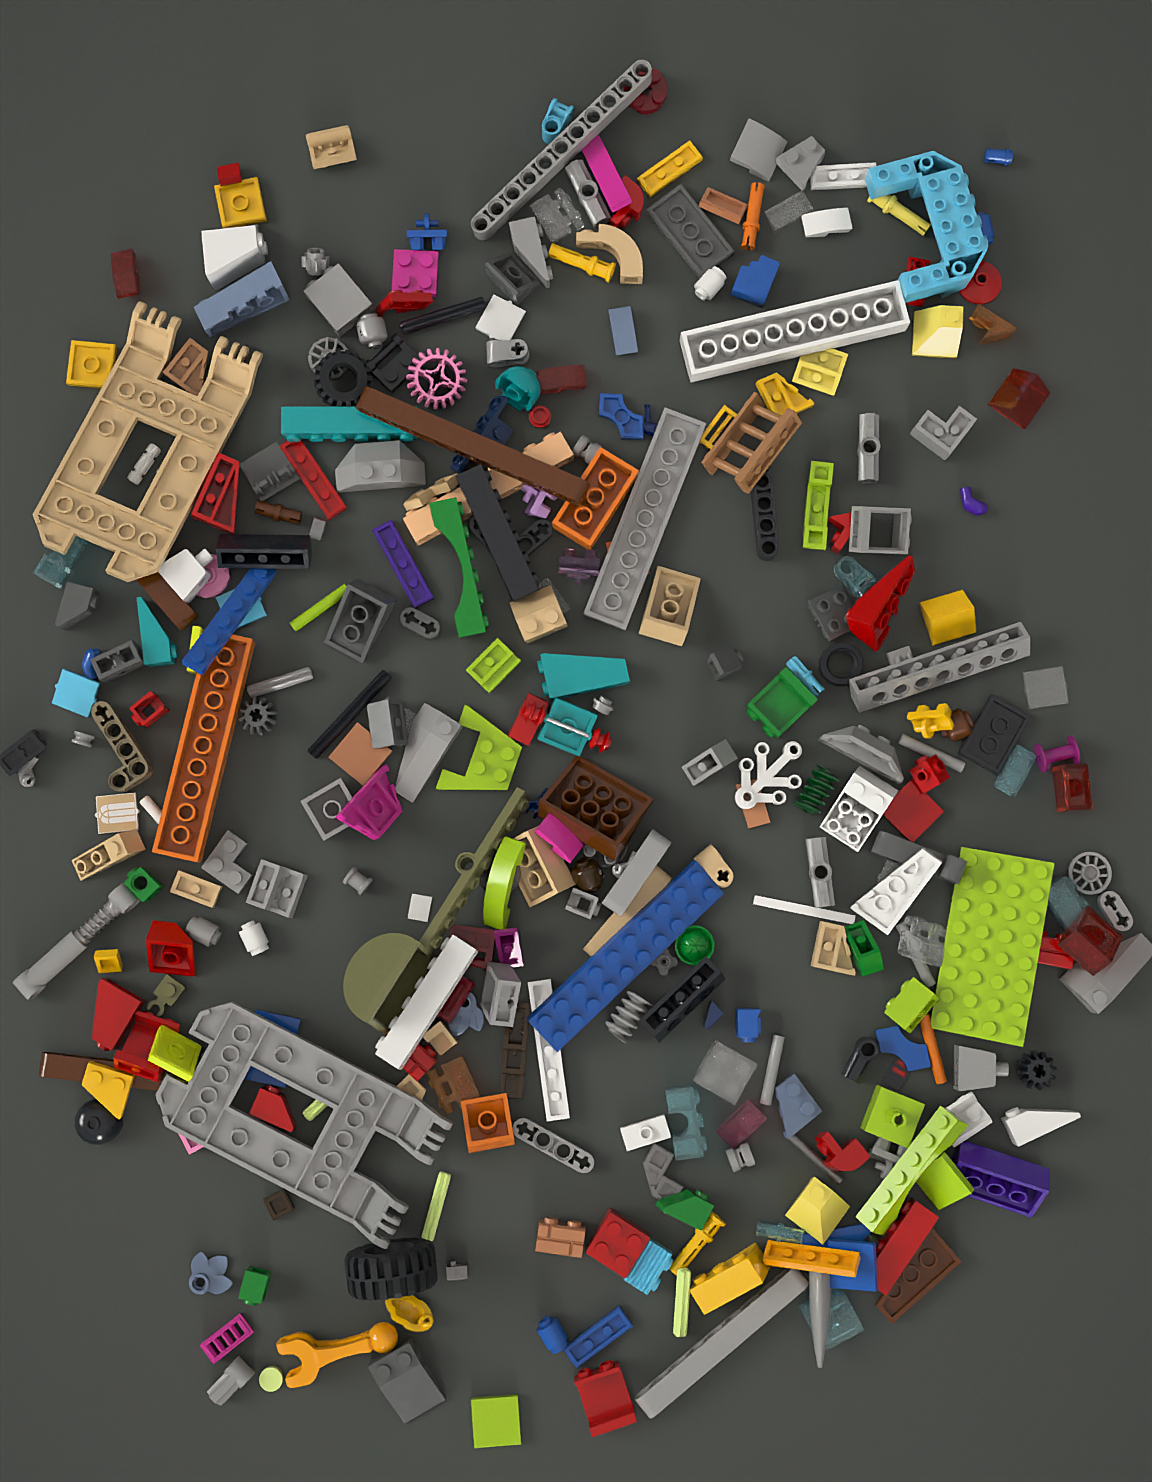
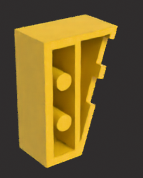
M756 1242L727 1261L719 1263L707 1274L701 1273L693 1279L694 1283L689 1291L704 1315L764 1282L771 1266L764 1265L762 1259L764 1254Z

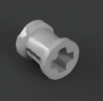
M354 866L344 878L343 883L351 885L362 896L373 879L366 878Z

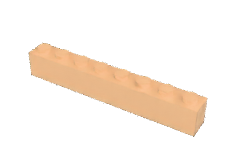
M561 432L548 434L543 438L544 441L537 445L532 443L523 449L524 452H522L558 469L574 460V454ZM487 468L492 477L489 483L493 490H498L502 500L521 490L523 484L527 485ZM456 486L451 491L445 492L446 495L439 499L437 497L430 499L426 506L419 510L415 508L406 513V517L403 520L417 546L442 533L433 525L429 503L456 497L457 502L461 501L463 505L464 515H461V521L463 522L473 516L460 487L457 488Z

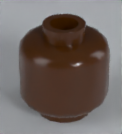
M957 708L952 710L950 717L954 723L953 730H940L944 738L949 737L950 740L956 742L971 735L972 727L975 726L968 711Z

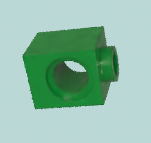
M135 867L127 874L128 879L124 882L143 903H148L165 887L146 867ZM141 877L147 879V886L144 889H141L138 885Z
M249 1266L245 1271L238 1298L243 1299L244 1303L256 1306L261 1304L265 1300L272 1271Z

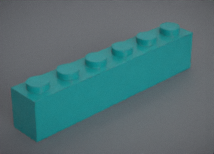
M356 406L281 407V434L283 439H287L289 442H300L301 439H309L311 442H322L323 439H332L334 442H344L346 439H355L357 442H366L368 439H377L380 442L400 439L402 442H411L413 439H418V437L363 414L356 409Z

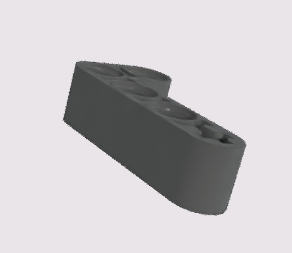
M878 831L871 850L873 854L902 865L922 848H925L942 860V864L932 877L948 883L960 884L967 861L952 855L941 854L890 833Z

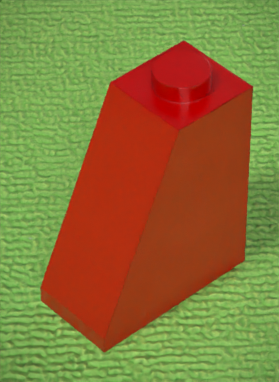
M101 978L98 983L92 1039L97 1042L96 1045L105 1051L118 1049L135 1020L136 1010L140 1011L146 1000L109 978Z

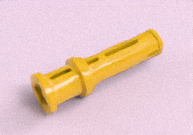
M552 243L548 253V257L581 268L588 275L599 276L608 283L611 281L616 267L614 262L610 264L599 260L597 256L588 257Z
M711 1211L702 1230L700 1231L695 1228L696 1234L682 1249L669 1269L677 1276L679 1268H687L704 1245L714 1240L713 1236L726 1223Z

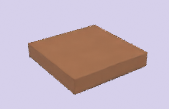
M357 722L328 758L364 786L393 751L388 747L373 749L371 733Z

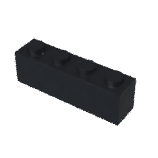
M220 534L216 546L218 568L309 569L312 556L310 535Z

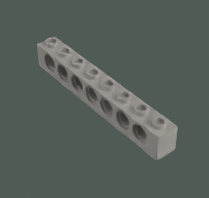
M1018 622L849 679L851 698L860 713L1030 655V636L1022 623Z

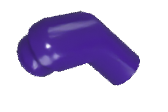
M971 487L960 489L963 508L966 511L977 516L987 512V504L973 498Z

